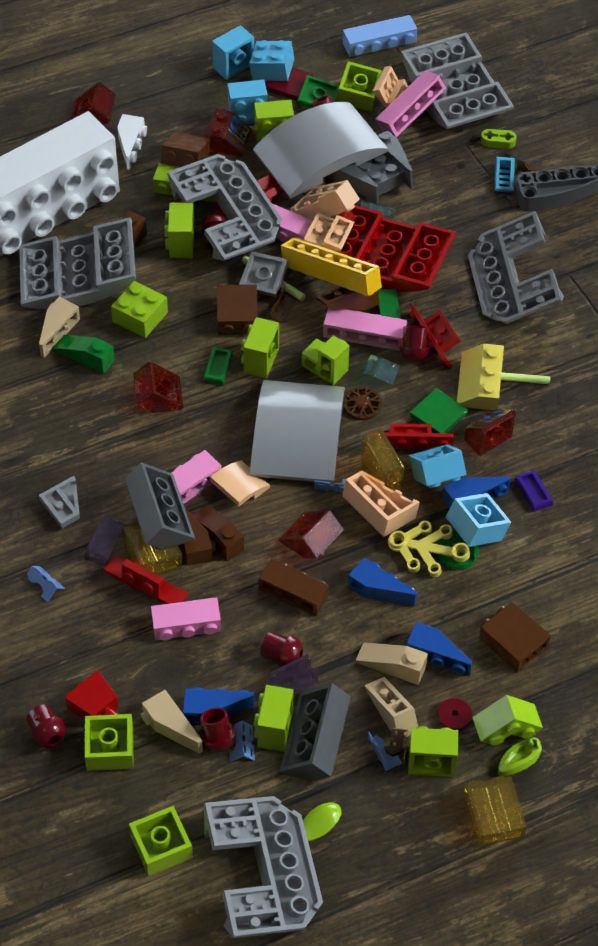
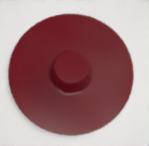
M451 698L441 703L438 709V717L446 727L460 729L470 723L472 709L464 700Z

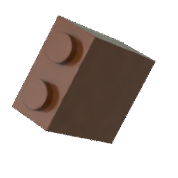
M174 132L162 145L160 163L183 167L208 158L210 139Z
M257 284L217 285L218 334H247L249 325H253L257 317Z
M513 601L507 606H502L491 619L487 618L481 624L479 639L517 673L549 647L551 638L549 633Z

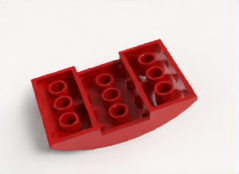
M355 205L349 212H342L341 217L353 221L354 225L339 253L380 266L382 285L380 289H396V291L400 292L423 291L430 289L456 236V232L419 222L417 227L383 218V212Z

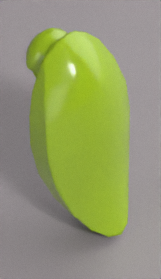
M532 737L529 740L513 745L507 750L499 763V776L506 777L518 773L534 764L542 751L540 740Z
M331 802L321 804L310 811L303 819L308 842L321 838L337 824L342 814L338 804Z

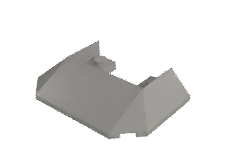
M216 154L167 173L174 200L181 198L184 203H193L213 195L229 221L205 229L204 235L214 248L212 258L225 261L275 241L282 218L244 162L239 160L234 162L225 159L223 155Z
M536 211L482 233L476 248L472 249L468 254L484 317L508 324L559 303L564 298L552 269L522 282H519L513 258L546 244L545 239L547 237Z
M274 796L208 802L204 804V838L210 837L212 850L253 846L262 886L224 890L222 896L227 914L224 927L233 938L304 930L323 903L302 815L294 809L291 811L281 804L282 801Z

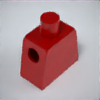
M98 670L65 696L66 708L83 720H85V716L119 715L115 711L119 707L118 697Z

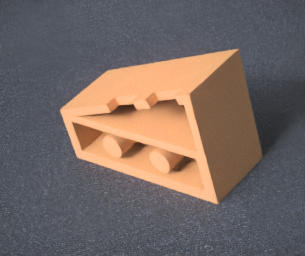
M348 180L314 187L290 211L310 220H314L317 212L332 217L352 210L359 197Z
M360 471L346 479L342 496L383 537L416 518L419 501L415 499L413 501L402 496V492L399 490L393 491L384 486V482L364 471Z

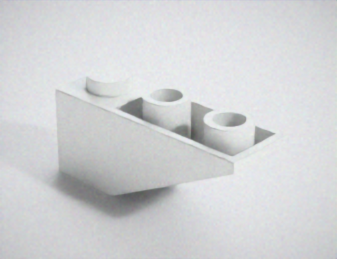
M122 114L117 127L118 139L127 170H130L132 163L136 162L137 150L141 149L142 137L146 136L147 126L144 124L143 117Z

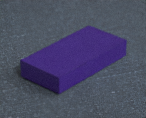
M535 470L515 476V482L533 512L553 505L551 496Z

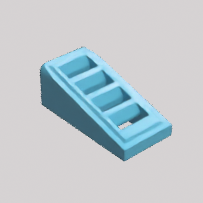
M496 157L494 165L495 192L513 193L515 158ZM499 179H509V181H500ZM499 184L509 185V187L499 186Z

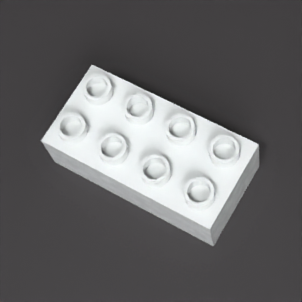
M89 111L0 156V256L14 253L25 242L37 236L43 237L49 234L53 227L68 219L79 218L88 208L100 202H108L120 192L115 137Z

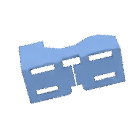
M342 479V483L339 484L314 480V490L319 489L327 492L333 490L335 493H343L346 479Z
M31 566L27 572L28 579L31 582L41 585L43 590L41 597L46 602L50 600L56 589H65L40 566Z
M242 720L234 726L236 729V745L234 750L229 752L230 762L244 756L255 761L254 745L252 744L254 740L253 726Z
M368 732L367 740L371 743L374 752L377 753L378 759L383 764L385 771L402 764L398 755L392 757L385 752L384 740L377 735L372 737L370 732Z

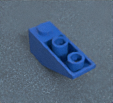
M509 476L460 478V480L443 487L442 500L450 509L455 498L486 493L492 499L497 496L501 497L509 491L511 478Z
M364 558L349 574L348 587L364 598L409 606L416 605L417 592L410 585H405L394 574L387 573L373 561L371 562Z
M419 622L415 623L407 643L408 647L428 653L427 662L432 663L436 667H444L453 670L457 674L470 676L472 661L437 628Z
M199 687L186 688L183 715L190 724L201 725V715L211 708H223L228 716L254 707V692L247 690L226 691L224 689L205 690Z

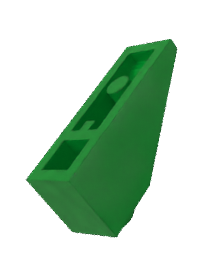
M64 334L53 347L54 351L102 374L115 361L113 345L96 337Z

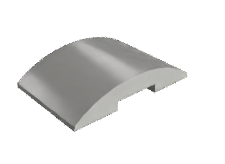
M467 33L401 51L411 83L426 70L438 74L445 85L446 90L426 108L430 116L443 128H453L514 109L512 102L499 82L493 81L482 64V56Z
M334 102L310 108L284 121L268 133L253 148V152L291 199L322 184L323 177L352 163L359 166L388 152V148L351 103Z
M131 217L93 226L94 232L60 241L57 236L22 244L19 247L22 307L48 309L49 305L55 302L58 297L77 306H83L112 296L131 284L136 279Z
M264 380L256 415L250 476L334 483L345 387Z

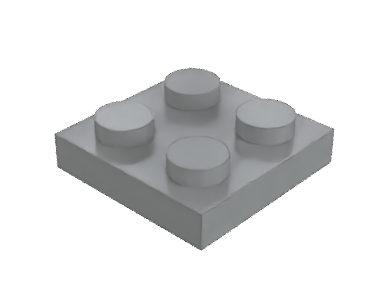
M251 251L239 285L257 284V293L277 297L289 265L288 259Z

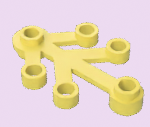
M422 521L417 527L408 532L394 531L388 538L389 548L402 554L411 573H417L421 569L420 561L412 556L408 548L418 551L428 566L429 574L432 577H438L442 570L440 564L435 562L430 553L451 556L457 562H465L470 557L469 547L465 543H457L453 547L433 544L440 539H450L453 532L450 525H442L439 530L430 534L432 532L431 523L429 521ZM424 526L429 527L427 530H422ZM444 530H449V533L443 534L442 532ZM420 534L426 536L425 538L419 541L412 540ZM459 553H465L463 556H458ZM416 563V564H417L416 567H414V568L410 567L411 564ZM432 568H438L435 572L431 571Z

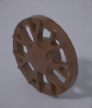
M369 387L353 388L346 393L343 400L345 412L357 420L374 418L378 415L382 406L380 395ZM364 391L365 395H360L359 392ZM354 394L357 397L354 399L349 396ZM372 394L375 397L370 399L368 396ZM347 403H354V406L347 407ZM371 403H378V407L372 406ZM356 409L361 411L359 415L354 413ZM368 409H370L372 412L369 415H367V413L365 412Z

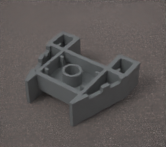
M388 130L377 135L387 146L388 152L359 166L352 163L327 175V177L333 183L348 180L356 194L359 193L365 196L366 200L376 205L379 204V195L406 184L412 189L413 170L399 140Z

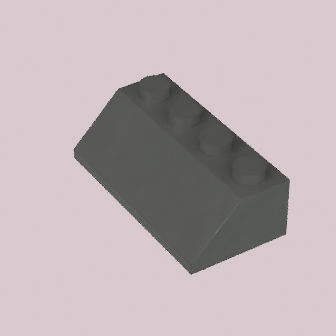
M141 462L125 480L146 544L165 549L193 541L195 536L174 475Z
M333 683L300 692L280 773L313 781L332 776L348 711L350 695Z

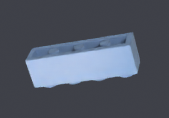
M410 15L343 30V45L349 57L411 44L417 41V27Z

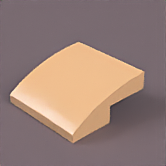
M386 66L373 92L382 105L387 108L408 85L405 79L398 80L391 66Z
M317 212L303 241L341 252L354 222L339 215H336L335 219Z
M243 461L231 463L210 476V482L238 506H241L251 497L256 499L270 488V485L261 477L250 476V467Z

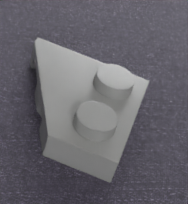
M74 476L39 494V500L61 528L80 519L77 486Z

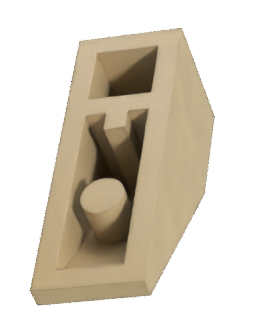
M58 297L55 302L49 305L39 341L41 357L45 358L63 335H66L80 320L79 306L61 297Z
M363 643L355 663L419 685L426 669L428 653L402 645Z
M385 677L364 685L365 690L391 732L392 728L408 729L409 736L411 734V727H418L414 707Z
M166 690L142 703L143 712L141 717L146 725L150 724L156 732L197 753L203 752L202 739Z

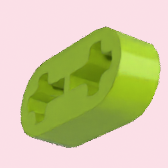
M486 129L481 134V144L490 148L511 149L516 144V134L509 130Z

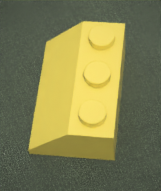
M481 344L462 352L457 402L463 407L497 410L504 346Z

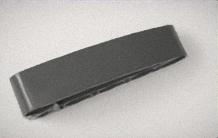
M598 165L530 171L518 174L515 193L520 208L524 211L544 210L570 204L598 192Z

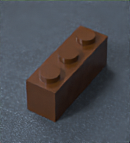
M271 559L259 576L260 591L316 617L329 598V585L323 580L310 577L305 572L295 570L282 561Z

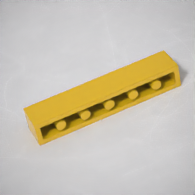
M292 238L280 245L282 258L288 259V268L333 283L334 285L361 293L364 296H370L382 288L380 266L297 238Z

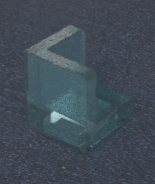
M371 354L364 374L393 384L400 366Z

